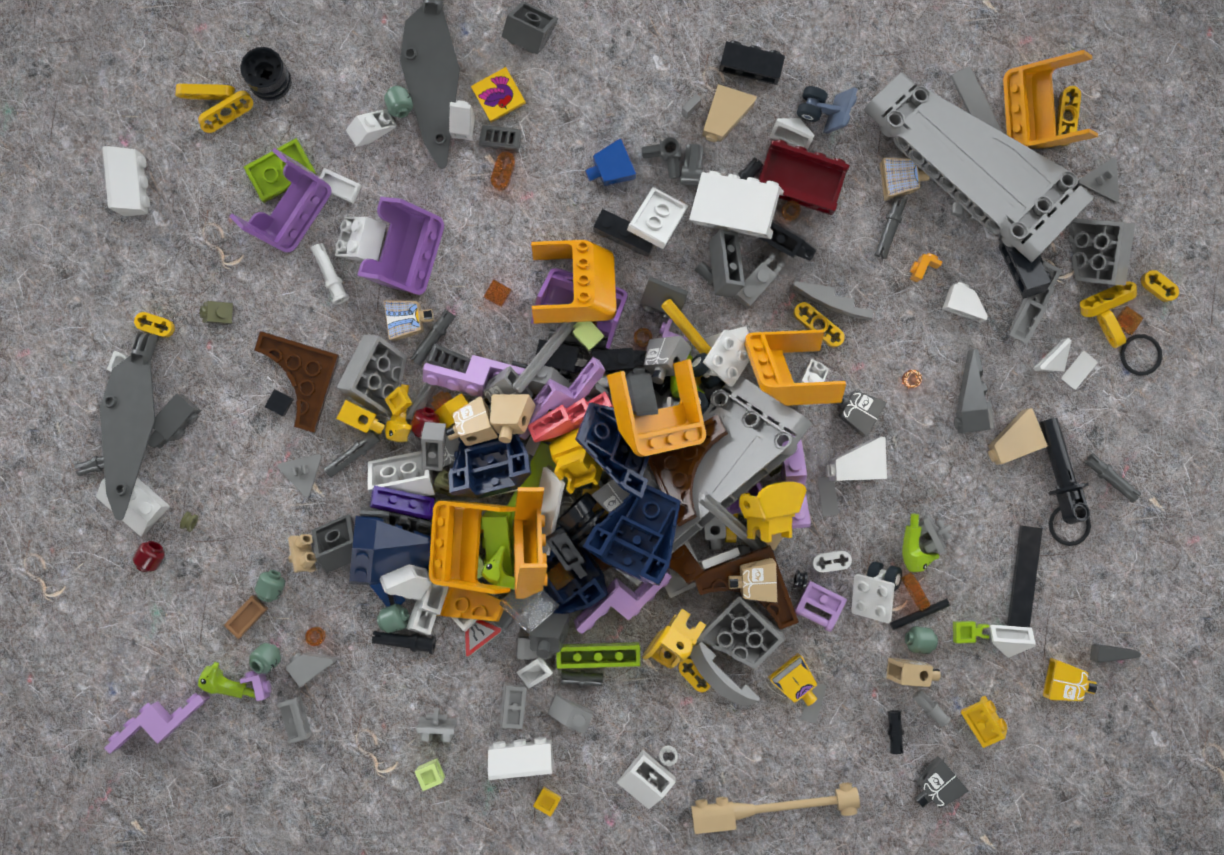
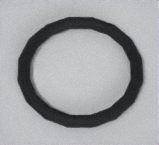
M1136 334L1129 337L1126 343L1122 345L1120 351L1121 362L1124 368L1132 374L1138 376L1149 375L1160 366L1162 349L1153 337L1146 334ZM1137 338L1150 340L1158 351L1156 364L1147 371L1139 372L1133 370L1125 360L1127 345Z
M1060 507L1056 508L1049 519V531L1053 538L1066 546L1078 545L1083 542L1090 533V517L1086 520V531L1080 539L1071 542L1064 541L1056 535L1053 527L1054 518L1061 511Z

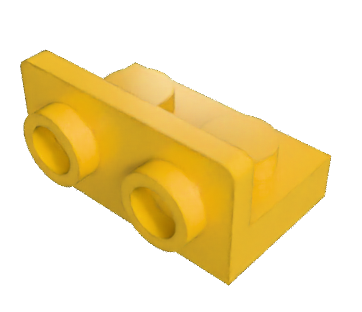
M982 696L979 702L961 710L962 716L983 748L1005 739L1008 729L1007 724L1003 718H999L994 703L988 700L986 696Z

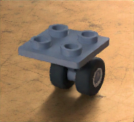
M807 86L802 95L803 99L807 102L798 106L797 115L806 121L817 122L820 120L821 114L824 113L828 115L824 133L828 134L841 129L850 121L849 114L851 108L856 103L858 89L853 87L837 94L833 104L830 105L825 104L828 97L825 90L815 86Z

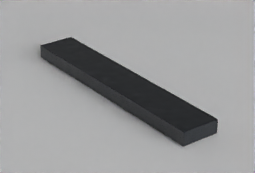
M1020 525L1007 626L1030 628L1043 528Z

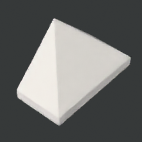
M778 118L769 137L774 140H783L789 146H801L808 150L814 134L800 118Z
M1069 338L1061 340L1033 369L1042 372H1064L1071 340Z
M990 625L989 627L993 644L1008 658L1036 645L1032 628Z
M539 657L516 673L529 689L552 675L554 668Z

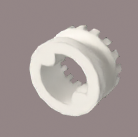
M669 745L664 746L659 753L660 761L666 766L674 765L678 759L676 749ZM672 751L674 758L672 760H664V752L670 753Z

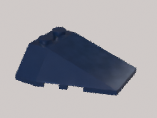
M589 403L575 440L623 490L642 499L648 483V479L644 478L643 474L650 455L639 457L632 451L618 430L613 407Z
M498 434V437L470 446H466L459 437L460 443L458 450L454 453L455 461L453 468H450L449 471L450 494L480 499L518 489L531 475L529 454L519 435L512 434L510 443L499 441Z
M647 485L642 499L629 494L620 506L612 510L608 514L609 516L600 524L598 523L592 529L583 548L604 563L642 582L659 586L670 566L681 501Z
M356 516L349 584L369 586L381 584L379 579L382 575L409 564L426 568L429 573L431 537L416 531L413 533L406 531L397 524L392 526L384 523L383 519L378 517Z
M567 531V533L569 534V536L572 537L573 534H571L569 531ZM577 538L573 541L586 560L584 566L586 567L587 575L580 579L574 570L567 571L551 549L550 555H547V586H544L542 591L529 596L532 603L525 610L528 616L529 612L572 613L592 607L608 595L604 574L590 553L577 544L580 539Z

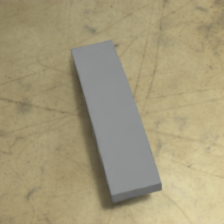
M1043 261V267L1051 276V283L1047 291L1023 299L1008 334L1028 344L1047 309L1046 304L1062 272V269Z
M798 281L792 284L793 290L826 309L867 321L873 318L874 310L853 307L855 299L834 296L836 287Z

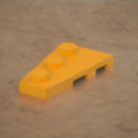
M448 587L441 613L436 616L499 622L507 602L488 593Z

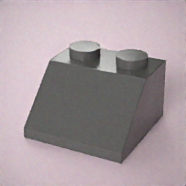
M522 1L507 15L501 37L507 39L511 44H517L525 48L530 53L538 54L545 47L558 18Z
M649 277L640 306L643 307L642 310L654 314V312L662 314V318L669 320L670 317L662 309L661 305L664 301L671 299L681 311L688 291Z
M350 514L312 529L315 557L326 573L351 563L355 525Z

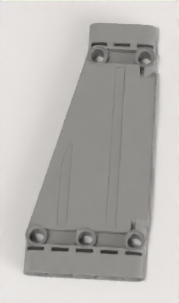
M903 72L896 76L864 108V111L881 126V132L885 136L894 137L895 145L990 232L1002 235V241L1006 246L1015 247L1031 263L1094 198L1078 183L1077 176L1073 172L1068 171L929 91L926 87L917 86Z
M741 375L733 387L725 383L721 390L715 391L711 396V403L708 409L702 414L703 420L706 421L718 414L728 434L708 450L697 468L692 495L698 517L680 527L676 526L672 553L716 518L698 502L701 492H708L727 509L740 498L742 493L750 490L796 452L798 442L812 425L811 421L791 407L783 405ZM757 420L755 424L750 425L752 421ZM785 441H789L786 446H782ZM618 570V571L621 572L624 576H626L629 580H631L633 583H635L637 586H639L640 583L642 582V581H640V580H638V579H636V578H634V577H632V576H630V575H628V574H626V573H624V572Z

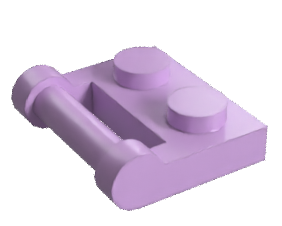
M809 580L794 610L797 616L801 615L831 632L847 599ZM806 602L831 614L830 618L826 619L804 608Z

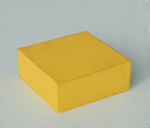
M399 386L385 398L387 405L395 416H399L413 404L405 389Z
M543 787L533 807L551 817L561 800V796Z

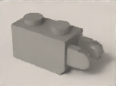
M774 253L755 269L744 282L745 286L734 296L747 309L778 276L777 274L786 265L782 261L772 271L768 265L774 261L776 257Z

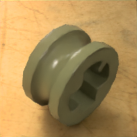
M187 511L181 519L180 528H187L188 532L193 531L199 516L196 514L191 515V512Z

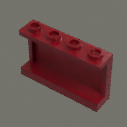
M772 140L759 182L767 183V181H773L778 183L784 191L783 195H779L778 199L833 215L836 211L840 191L850 165L839 158H834V160L827 158L825 154L820 152H808L806 148L801 146H789L783 140Z

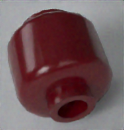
M425 407L415 411L410 425L416 437L422 438L425 422H440L439 416L432 408Z
M155 541L141 543L133 556L136 568L141 572L156 571L165 557L163 547Z

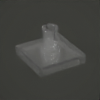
M513 590L500 601V605L528 634L557 610L559 606L544 590L525 599H515V590Z

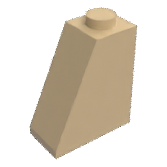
M718 84L702 136L710 142H721L753 108L757 96Z
M1033 408L1022 410L988 445L990 449L988 451L989 457L996 465L1004 464L1048 446Z

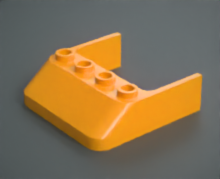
M1080 50L1009 69L1003 77L1007 135L1030 149L1050 148L1097 138L1098 133L1091 129L1056 136L1052 73L1055 69L1093 60L1092 55L1085 50Z
M587 240L531 242L533 260L573 259V302L561 305L532 306L534 324L608 321L615 317L614 255L610 250Z
M824 330L753 332L746 336L745 348L759 388L783 405L842 403L846 382L794 383L783 354L820 351Z
M691 359L673 363L680 403L676 406L658 409V414L636 416L633 414L624 371L607 375L618 430L637 456H649L698 445L705 441L706 430Z
M518 487L516 511L513 523L515 599H525L542 591L543 587L547 586V555L542 552V547L546 546V534H542V527H545V515H541L544 487Z
M462 501L436 502L433 507L429 578L431 582L435 585L490 594L510 592L508 587L483 584L478 581L482 510L512 512L516 511V507Z

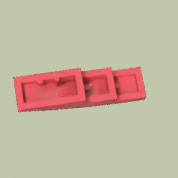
M604 391L588 402L582 398L568 408H565L562 404L529 424L528 429L535 443L580 428L589 403L613 407L608 394Z

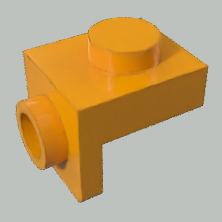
M923 254L917 262L914 261L912 264L910 280L919 282L923 278L928 266L937 269L942 265V261L938 260V257L934 254Z

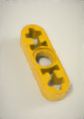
M176 84L175 96L182 99L225 100L235 93V88L230 85Z
M1068 86L1060 94L1056 136L1061 135L1065 131L1066 134L1077 131L1081 91L1076 86ZM1069 92H1071V96H1074L1071 101L1070 97L1066 96ZM1064 111H1070L1072 113V121H1067L1064 119Z
M238 91L206 110L198 118L201 129L206 133L215 132L248 112L253 107L252 97L247 91ZM243 98L247 103L243 104L240 102V99ZM223 108L231 109V113L227 116L220 114ZM209 120L212 122V124L208 125L207 123H205V121Z
M1126 281V285H1115L1080 302L1081 315L1084 317H1094L1133 300L1137 296V286L1134 282Z
M801 302L794 308V317L807 329L816 330L813 323L816 319H820L824 322V332L830 327L831 330L828 332L832 335L835 333L839 335L837 337L839 342H831L832 337L828 333L825 337L823 336L822 341L828 346L834 348L844 342L845 336L842 330L809 303ZM805 307V308L808 309V310L806 311V313H807L810 317L812 316L813 313H814L816 316L813 317V318L810 320V322L808 323V322H806V321H807L809 318H808L806 315H803L802 317L799 315V313H800L799 308L803 309V308Z

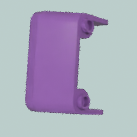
M274 148L272 152L286 163L283 174L287 180L292 182L271 215L258 212L251 217L249 222L232 213L229 217L243 231L283 252H291L298 246L329 199L331 187L302 164Z
M558 268L551 269L537 295L535 306L571 304L574 300L573 273ZM615 287V317L608 321H591L597 323L596 327L605 337H608L606 344L608 349H610L628 296L625 290Z

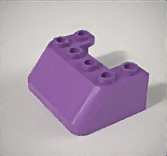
M380 197L377 207L378 216L390 223L380 260H363L357 276L383 286L421 295L427 288L443 234V219L403 199Z

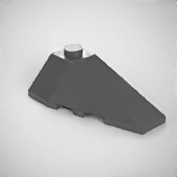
M978 348L969 350L967 353L956 417L954 418V426L958 430V434L995 429L991 402H986L985 398L988 390L987 385L981 381L983 368Z
M634 368L633 371L625 375L633 414L636 416L658 414L650 372L645 370V368Z
M370 506L361 507L360 516L378 517L383 519L384 523L392 526L397 524L406 531L412 533L416 531L431 537L432 521L370 508Z

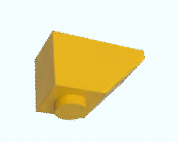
M459 394L435 411L440 418L439 423L446 424V429L455 425L453 413L469 403L464 394Z

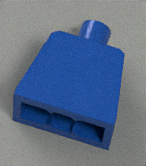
M621 138L594 154L593 162L595 166L585 170L589 181L600 177L604 186L636 179V172Z

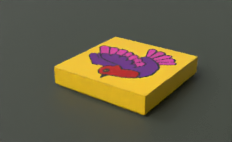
M506 67L471 86L491 123L526 104Z

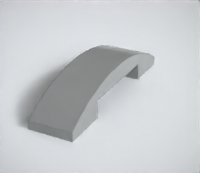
M699 642L692 646L693 649L690 657L706 682L719 694L736 704L746 707L760 700V697L746 684L738 687L712 662L716 655L705 644Z

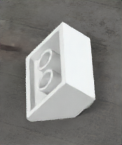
M102 146L108 208L124 217L148 214L150 200L146 194L148 180L144 173L146 159L143 154L135 149Z
M422 451L368 461V492L370 497L374 485L426 497L435 495L433 471L422 469Z
M104 478L101 481L96 498L112 511L106 495ZM137 478L125 517L122 521L138 535L144 537L170 506Z
M538 737L532 742H526V739L515 740L512 744H505V741L494 742L493 746H490L488 749V780L552 774L554 767L552 739L547 740L546 737Z

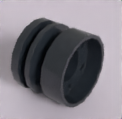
M257 47L248 51L242 58L240 64L241 75L255 96L265 101H277L287 94L292 83L291 74L276 51L267 47Z
M588 492L576 500L557 520V524L561 528L564 527L566 531L571 530L573 527L576 529L571 537L573 540L581 535L583 536L577 543L581 548L592 529L609 516L606 514L601 519L599 518L604 513V508L593 512L592 509L597 501Z

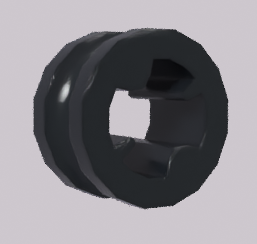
M799 570L796 571L793 588L801 587V590H805L808 572L800 573Z

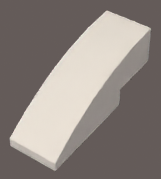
M431 583L422 599L416 600L406 629L422 635L431 634L436 615L441 613L448 591L447 586Z

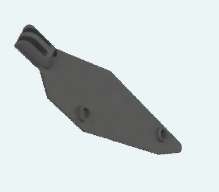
M423 0V5L405 21L400 63L424 144L437 166L444 169L448 162L451 140L449 133L450 102H456L460 67L443 11L444 0ZM443 136V140L438 142L437 138Z
M139 331L131 355L112 369L100 405L106 495L114 518L119 521L125 517L155 423L151 360L159 337L158 335Z

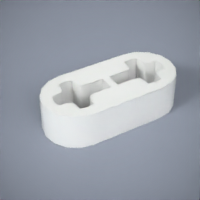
M845 551L819 553L812 559V567L818 572L844 570L852 563L851 555ZM841 554L847 558V561H844L842 566L841 563L833 562L834 559H839ZM820 557L826 561L830 560V563L824 564L822 569L816 565Z

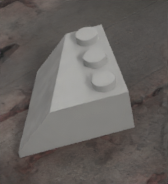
M1074 218L1069 224V243H1072L1075 280L1110 285H1126L1135 223Z
M364 334L336 388L364 407L391 418L392 412L385 398L402 381L407 356L381 337Z
M738 592L709 621L697 640L756 669L785 638L784 634L748 599H744Z

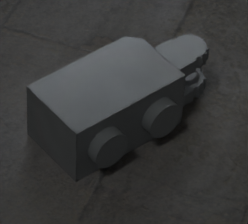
M176 393L155 417L153 426L155 431L150 436L149 446L162 448L168 441L179 440L185 434L184 430L186 427L196 422L201 410L183 394Z

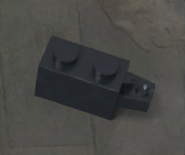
M772 220L770 227L773 231L772 238L758 237L793 258L798 256L811 261L817 251L816 248L805 241L806 238L775 220Z
M539 339L536 355L547 343L546 340ZM561 344L544 366L552 367L558 370L560 374L570 376V373H580V369H584L589 360L583 359V354H579V347Z
M633 347L592 351V357L600 360L606 370L604 373L631 371L634 367L644 365L647 351L633 350Z

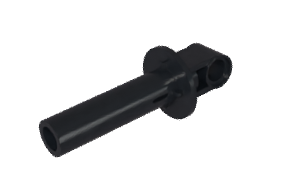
M1058 418L1041 421L1039 425L1048 445L1046 449L1057 483L1056 490L1050 491L1048 494L1049 496H1057L1064 522L1072 525L1086 521L1090 517V510L1083 489L1088 487L1089 483L1079 484L1080 482L1076 481Z

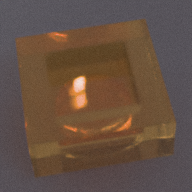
M493 279L484 298L502 308L512 290Z
M1126 306L1116 319L1122 331L1132 335L1144 317Z
M441 391L433 397L434 401L431 404L435 410H438L454 397L448 391L445 393Z
M561 562L547 572V577L557 591L575 579L572 572L567 571Z

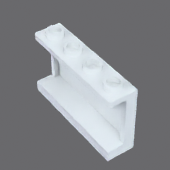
M716 171L702 172L689 220L695 225L771 239L773 231L770 227L779 195H783L784 191L778 183L773 181L761 183L758 179L748 177L747 180H744L734 174H728L727 177L721 176V173Z

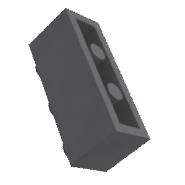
M719 229L709 241L714 292L718 296L733 298L745 286L738 232Z

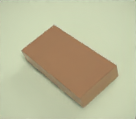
M252 595L224 626L237 639H240L269 608L255 595Z

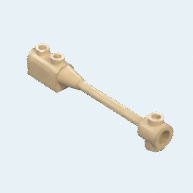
M846 782L839 784L840 789H835V796L760 805L734 803L733 801L728 802V797L716 798V803L708 804L706 799H700L695 801V806H691L695 834L736 830V820L751 817L758 813L835 804L841 815L851 816L857 814V809L860 808L857 787H852V783Z

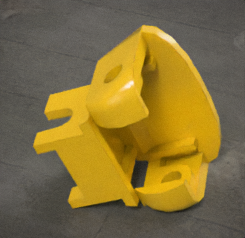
M579 428L558 437L549 445L552 460L557 465L554 473L559 480L564 479V476L567 477L568 484L566 489L570 494L574 493L575 488L591 482L594 485H598L604 470L575 440Z
M788 481L768 485L757 496H751L750 493H742L739 498V507L744 518H747V538L755 539L756 530H760L761 541L772 542V535L781 533V537L792 538V517H795V513L800 512L807 491L806 487L801 483Z
M681 609L678 615L675 614L669 624L656 634L641 658L647 660L651 657L667 668H674L679 662H683L691 655L692 646L696 644L706 624L699 621L696 627L688 629L686 622L691 614ZM677 643L682 646L681 650L677 648ZM664 652L670 653L669 659L664 657Z

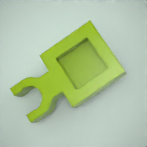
M953 621V642L976 643V636L984 639L990 638V635L982 634V630L989 628V625L978 624L976 626L975 621Z

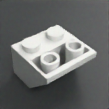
M344 217L340 225L341 232L336 243L335 256L359 262L365 259L378 261L386 224L368 217Z
M642 750L617 783L646 808L650 809L663 799L676 783V779L672 773Z

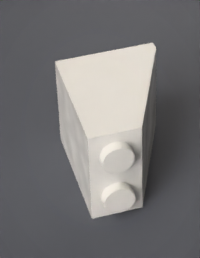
M885 437L871 439L829 460V464L826 465V476L829 477L830 481L887 479Z

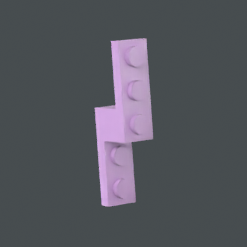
M472 355L466 374L425 363L423 382L445 387L453 391L464 392L471 396L483 397V391L489 379L509 366L519 376L525 369Z
M592 357L569 388L549 379L533 400L536 406L529 424L546 415L549 409L554 410L562 404L565 408H568L589 395L593 386L602 378L606 371L600 360ZM528 427L525 433L518 434L520 438L525 440L530 435Z
M802 440L798 442L796 452L782 464V482L793 481L805 486L807 470ZM785 441L782 446H786L789 441ZM806 494L800 512L795 513V517H792V529L807 528L811 525Z
M669 569L659 586L643 582L634 592L618 578H615L607 586L608 595L592 607L586 608L574 620L576 630L581 634L586 630H590L594 626L595 621L609 611L610 606L627 620H630L640 612L647 602H650L662 587L669 583L672 578Z
M205 691L200 694L194 693L187 699L186 702L188 704L183 709L179 707L171 715L158 701L153 704L147 703L139 710L140 715L136 719L132 717L123 725L125 729L121 733L117 731L108 739L110 743L104 747L109 754L118 750L141 728L157 744L160 743L203 705L210 696Z

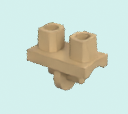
M312 535L290 536L288 542L291 555L288 559L290 563H293L294 573L303 571L314 572L317 560L312 552Z

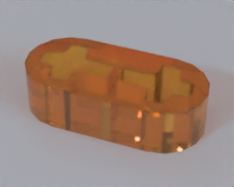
M505 151L498 155L491 175V184L498 191L508 188L516 162L513 154ZM506 157H509L511 164L508 163L506 165V168L503 169L504 165L501 160H505ZM501 173H504L503 180L505 181V183L497 185V181L495 179H499Z
M910 572L901 577L918 609L923 611L930 607V602L914 575Z

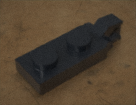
M564 527L546 536L547 544L567 571L574 570L580 579L587 575L586 567L584 566L586 560Z

